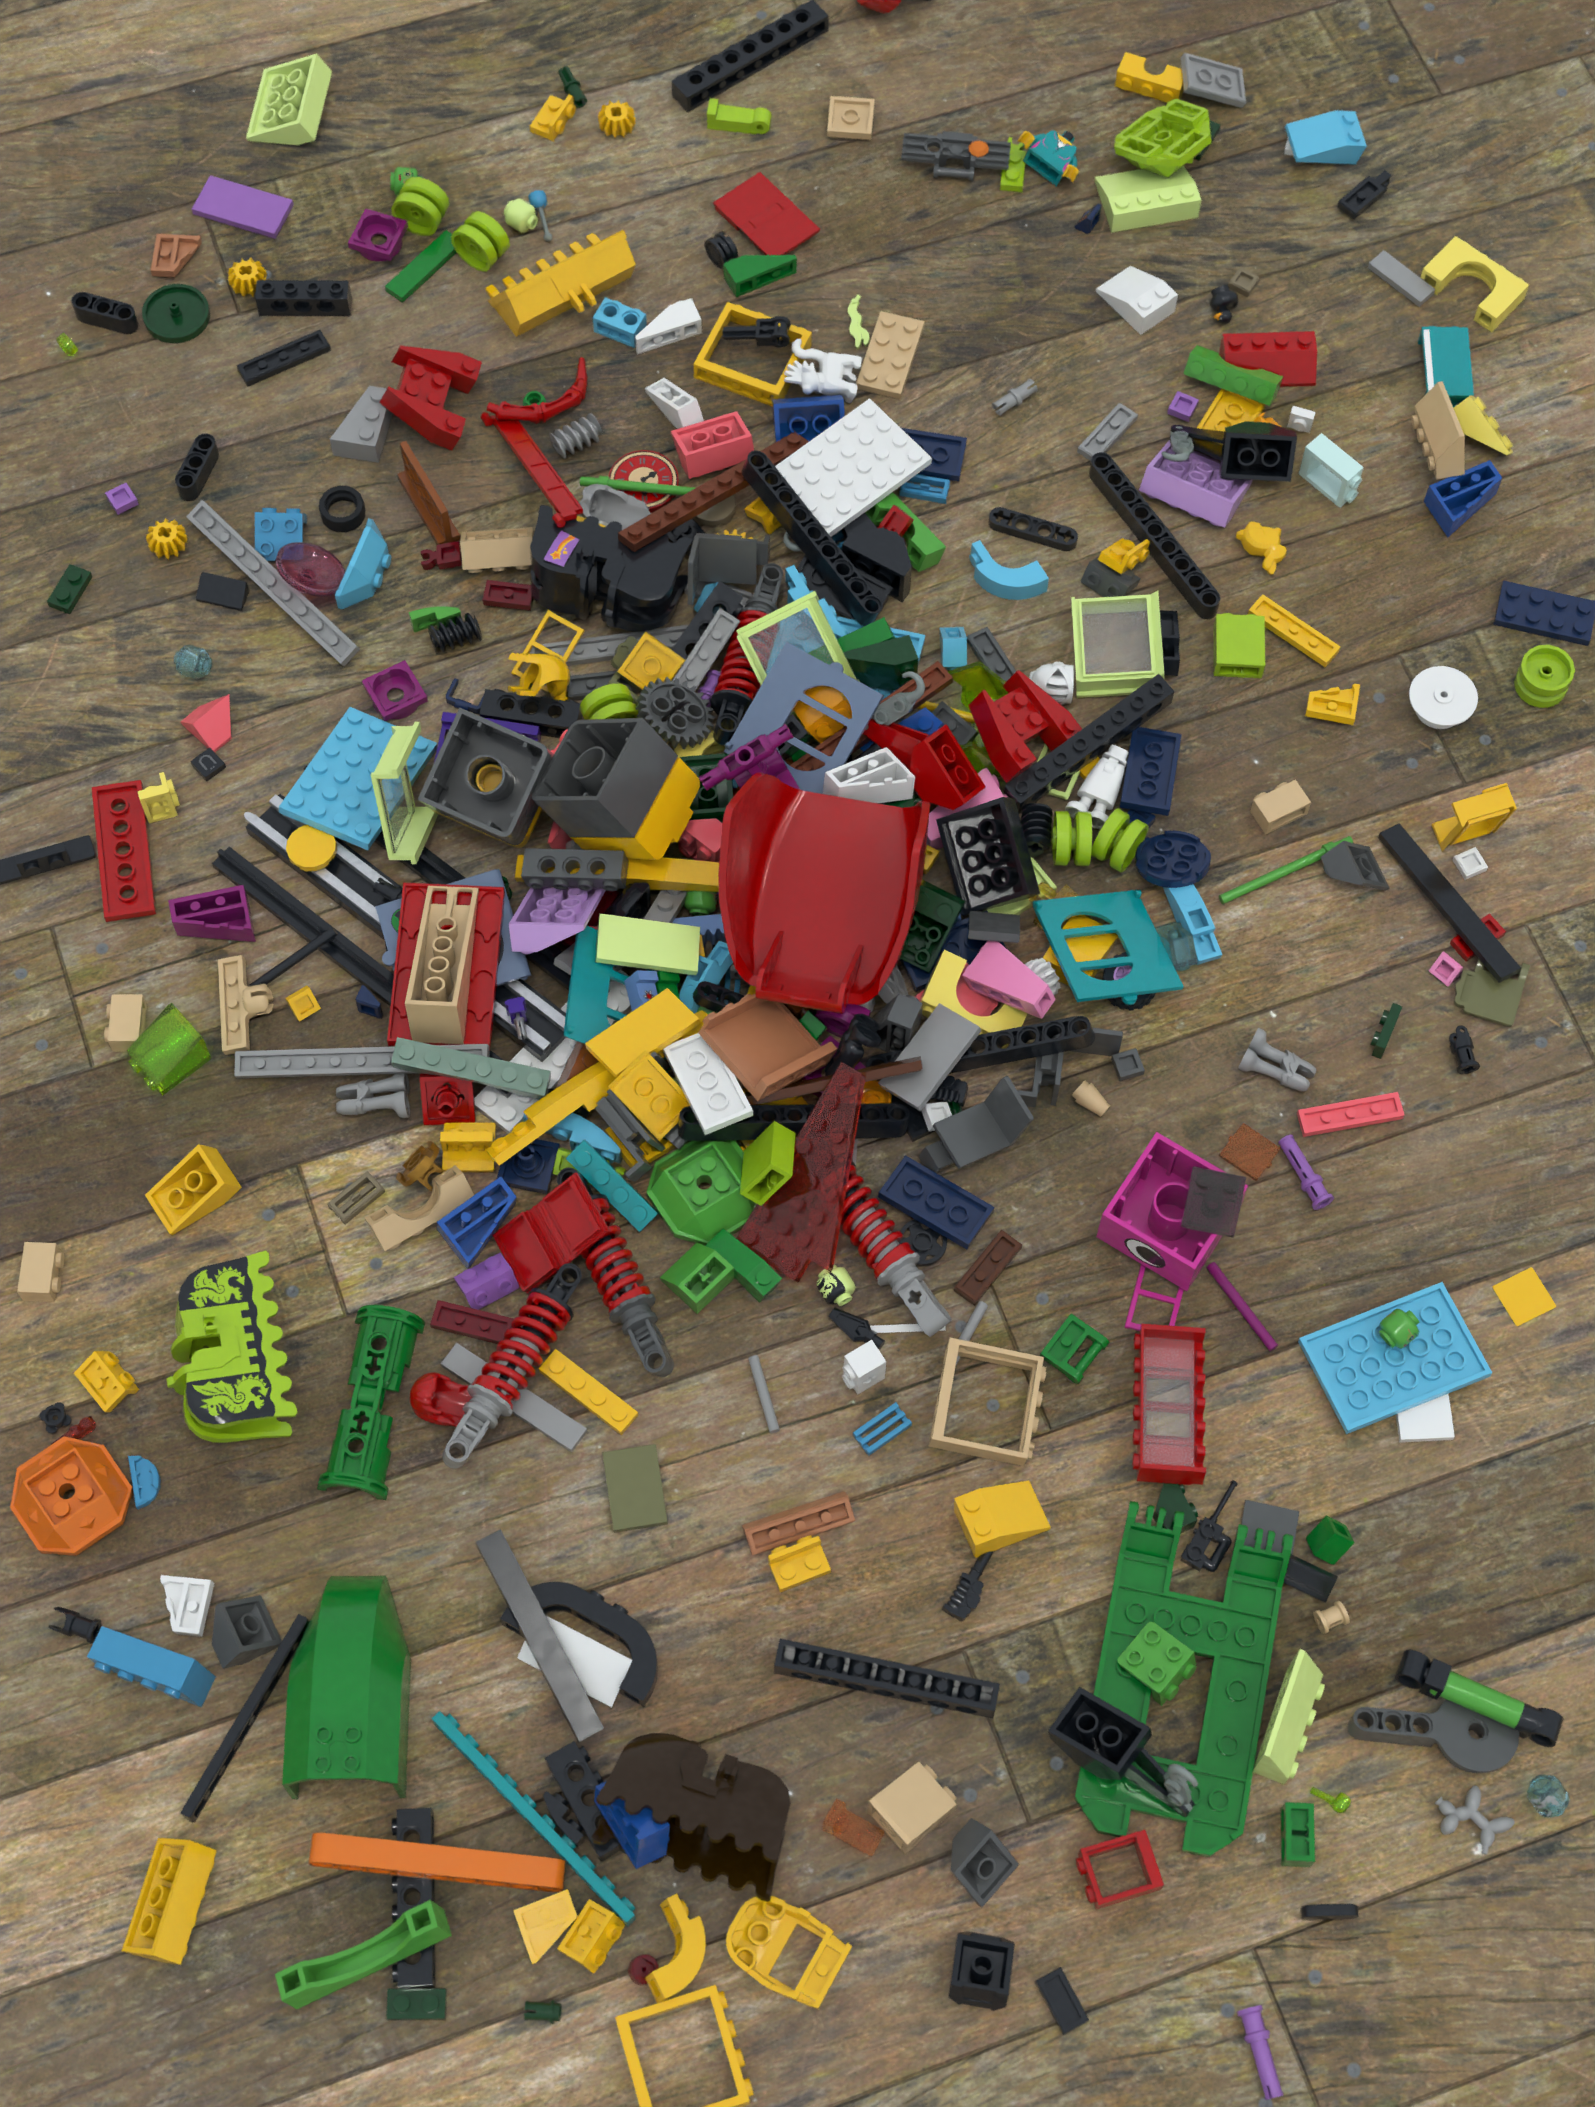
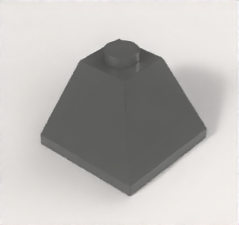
M1342 841L1321 856L1324 863L1323 869L1330 878L1384 891L1390 888L1368 846Z
M261 1595L222 1602L215 1606L212 1646L222 1668L245 1664L280 1646L282 1640Z
M971 1818L953 1838L950 1871L976 1903L983 1907L1018 1867L1019 1863L991 1829Z

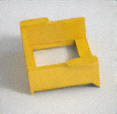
M1504 783L1487 788L1480 795L1453 802L1451 805L1456 816L1435 822L1431 826L1443 852L1449 844L1451 846L1490 834L1491 832L1496 833L1517 810L1508 784Z

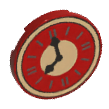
M649 450L634 451L622 456L614 463L608 476L614 480L679 486L678 472L671 460L660 453ZM618 490L634 496L640 501H644L650 513L662 508L673 497H676V495Z

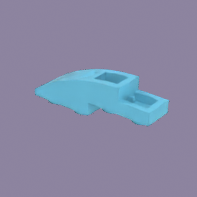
M794 565L785 568V582L790 589L787 593V604L813 592L807 588L804 574L802 572L799 573ZM825 598L818 600L836 638L847 635L845 626L837 621L834 607L832 605L829 606ZM807 608L795 613L797 618L812 633L822 639Z
M1194 884L1178 888L1163 887L1177 924L1181 923L1197 965L1221 958L1222 952L1214 935V923Z
M718 941L707 958L699 956L697 975H687L683 983L679 998L693 1013H696L700 1007L693 999V992L697 985L704 981L718 985L728 968L733 964L727 943Z
M571 1113L545 1132L558 1140L566 1141L569 1139L572 1151L583 1140H586L605 1160L610 1161L609 1164L613 1162L621 1163V1149L614 1140L598 1126L580 1115ZM524 1114V1117H523V1118H524V1122H525L526 1120H528V1118H527L526 1115Z

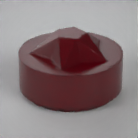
M647 1954L639 1955L629 1964V1976L634 1983L647 1985L645 1977L659 1969V1965L654 1957Z

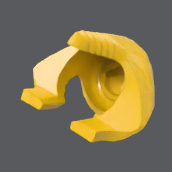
M511 653L509 655V660L527 662L530 665L521 676L520 685H508V691L516 692L520 696H535L541 687L546 684L550 695L555 700H568L566 690L570 683V671L564 660L551 654ZM535 681L531 689H528L530 684Z

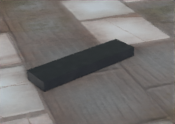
M317 330L237 365V369L245 384L249 387L331 351V348L322 331Z

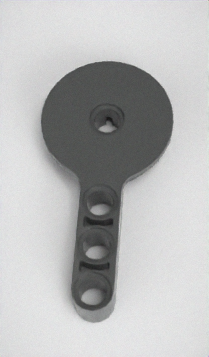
M1445 1700L1438 1711L1434 1713L1360 1707L1355 1711L1347 1725L1349 1734L1357 1740L1432 1747L1434 1743H1437L1443 1756L1452 1765L1471 1773H1489L1502 1768L1512 1759L1519 1743V1731L1449 1700ZM1357 1719L1364 1720L1368 1724V1728L1360 1726ZM1385 1722L1392 1723L1396 1731L1388 1729ZM1413 1725H1419L1424 1733L1416 1732ZM1468 1730L1476 1732L1482 1738L1475 1739L1471 1737Z

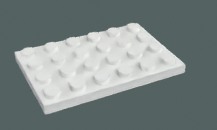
M869 398L775 467L830 537H832L932 464V458Z

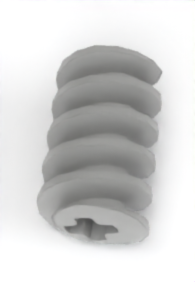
M589 413L587 419L581 417L578 422H571L570 426L564 425L562 431L556 429L554 435L549 433V437L556 452L563 459H566L567 450L571 455H574V447L576 446L579 451H582L583 442L590 447L591 438L596 443H599L598 435H602V430L595 416Z

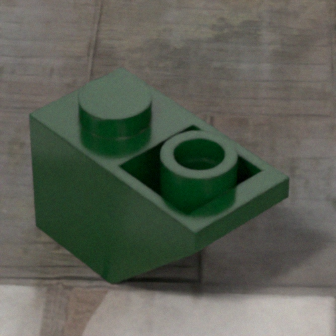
M1163 1483L1153 1514V1519L1157 1523L1159 1508H1165L1166 1516L1162 1528L1172 1530L1174 1512H1184L1181 1534L1194 1528L1198 1517L1195 1506L1192 1502L1188 1503L1184 1496L1185 1489L1182 1484Z

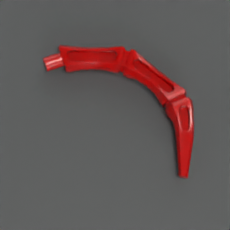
M579 358L575 383L557 400L549 403L542 402L540 405L534 403L527 406L512 405L505 401H502L499 406L489 402L487 411L496 414L495 417L498 420L514 419L539 424L541 421L546 423L549 419L569 408L579 406L581 401L585 399L587 391L585 358Z

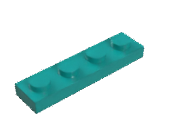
M583 1140L566 1158L601 1194L607 1196L609 1202L639 1232L659 1214L586 1140Z

